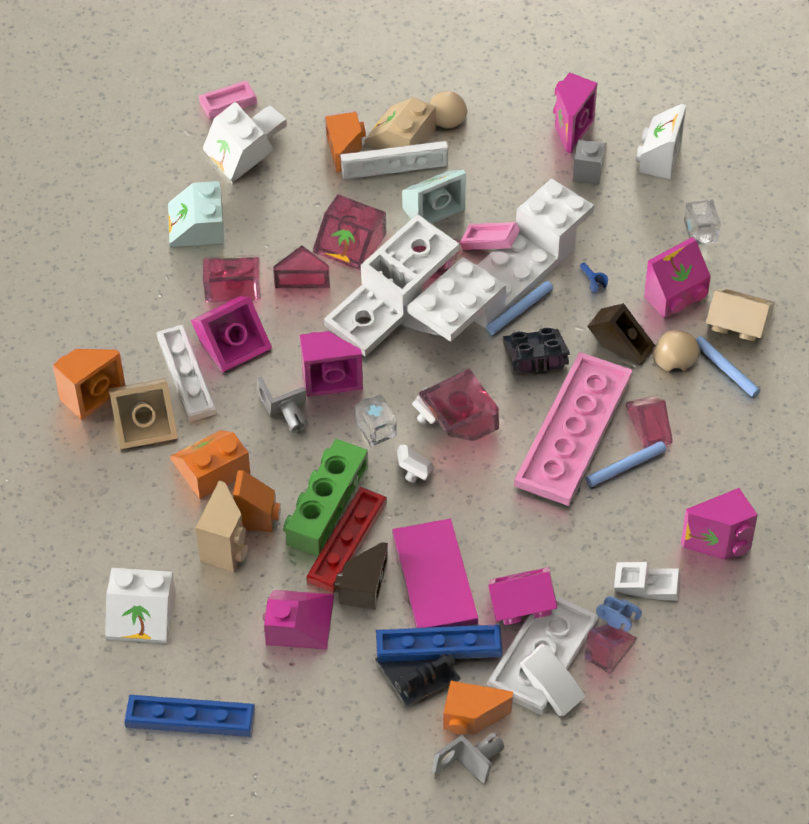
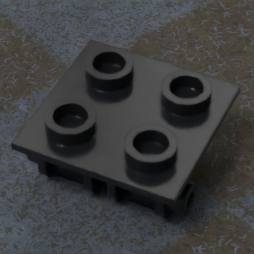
M542 328L537 332L526 333L519 331L509 336H503V340L513 360L511 361L512 372H517L518 374L531 373L532 361L534 371L538 372V359H541L543 371H547V361L549 370L564 368V365L569 364L568 355H570V351L558 329Z
M442 654L438 660L377 662L406 707L449 686L450 681L457 682L461 680L453 667L456 665V662L451 654L447 656Z

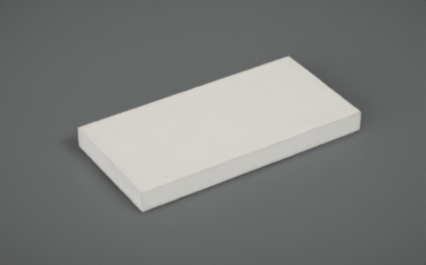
M556 595L557 608L552 609V615L541 618H534L533 614L528 616L486 683V687L513 691V702L539 715H543L550 702L542 690L533 687L519 663L540 645H545L569 672L599 622L597 614Z

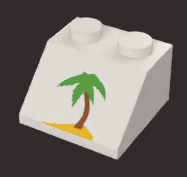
M236 102L214 118L203 147L208 156L232 183L274 151L263 131Z
M680 104L654 116L650 128H644L642 136L644 146L639 145L636 155V161L640 162L639 173L666 179L671 178L682 142L686 105Z
M111 568L106 594L105 639L167 644L176 593L173 572Z

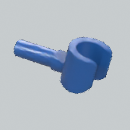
M585 262L580 264V268L591 280L590 289L592 292H598V283L607 288L608 277L602 272L594 273Z

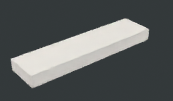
M446 141L341 154L343 180L448 166V146Z
M184 324L157 331L159 344L188 421L193 422L217 415L214 402Z

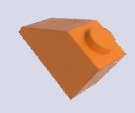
M357 112L325 116L326 136L336 172H341V154L356 153L362 149V138L366 137L364 122H359Z
M238 470L233 499L241 513L243 527L246 530L273 532L274 521H279L281 515V503H276L275 490L247 472Z
M450 681L443 712V729L459 735L466 733L475 735L511 713L513 691Z

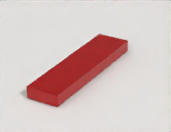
M363 487L358 489L307 574V583L332 593L335 592L337 573H343L345 562L357 555L387 504L386 496Z

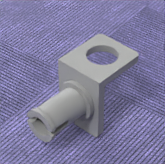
M262 376L257 378V392L269 416L272 417L283 413L292 433L298 432L297 426L300 431L304 430L308 426V422L305 420L299 406L306 402L305 387L272 398Z
M490 733L486 738L473 746L461 735L435 754L431 771L437 774L458 759L482 783H485L488 780L492 766L489 759L504 749V743L500 737L493 741L497 734ZM449 752H451V753L448 755V757L443 760V758H444Z

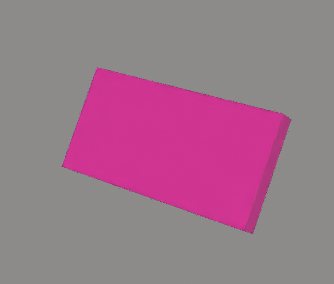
M451 518L392 529L416 628L478 624L476 607Z

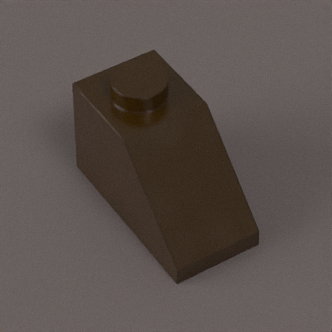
M624 303L601 308L587 326L603 348L637 365L642 364L656 346Z
M381 542L345 562L343 573H337L335 580V591L339 592L340 604L376 610L388 563V543Z

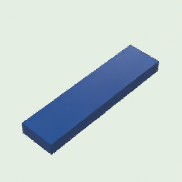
M500 625L376 630L377 662L438 660L442 654L446 656L451 654L454 659L502 657Z
M129 695L124 723L125 728L251 737L255 704Z

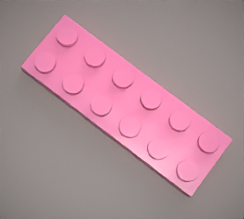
M579 352L514 479V487L569 506L632 378L633 370Z

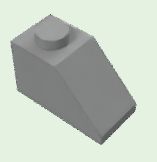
M578 140L574 158L573 181L599 185L607 143Z

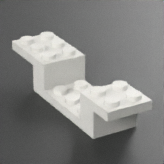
M551 178L517 208L516 222L520 231L511 248L495 249L478 265L462 257L408 305V313L450 342L473 321L486 329L488 324L515 305L575 250L576 228L594 212V204Z

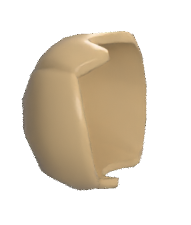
M442 91L431 98L429 104L436 106L437 126L445 129L456 128L465 120L467 106L463 98L456 92Z
M672 330L666 332L658 340L653 356L656 364L667 372L674 368H681L682 371H686L698 361L700 348L692 334L685 331Z

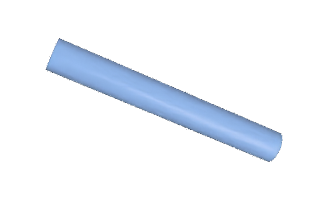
M545 281L486 326L487 331L494 335L552 291V284L549 281Z
M702 336L696 339L700 350L752 398L760 393V388Z
M659 441L587 476V484L593 487L666 452V446L662 441Z

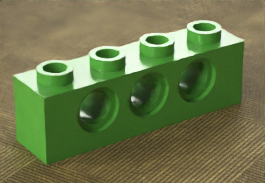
M339 439L334 440L330 449H325L318 471L314 470L308 483L309 487L305 493L301 492L297 499L295 512L293 515H288L284 522L283 532H286V544L288 546L319 556L368 469L367 449Z

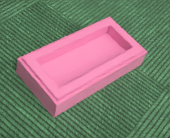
M244 81L200 95L199 101L207 117L211 119L218 116L234 102L241 108L257 104V97L248 81Z
M517 222L469 224L460 241V245L463 250L511 248L520 228Z

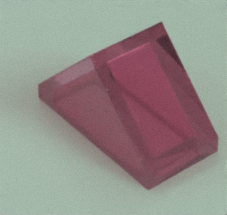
M303 245L273 266L275 288H330L329 265Z
M649 396L626 402L625 406L644 449L659 441H662L665 445L672 444L673 438L664 399Z
M608 624L594 628L587 635L585 659L612 674L634 645L637 638L621 628L618 630Z

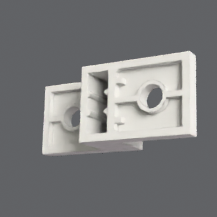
M417 214L361 264L362 285L324 319V326L343 340L361 349L362 354L366 357L410 316L408 305L422 293V284L459 251V243ZM416 246L427 248L424 252L420 253L412 250ZM360 317L371 319L367 324H359L356 320Z

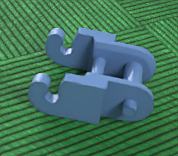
M612 596L606 597L604 604L596 608L598 617L607 621L608 625L618 630L624 623V631L626 632L632 627V622L629 618L633 612L636 614L634 616L635 620H639L642 616V611L638 606L624 599L619 600Z

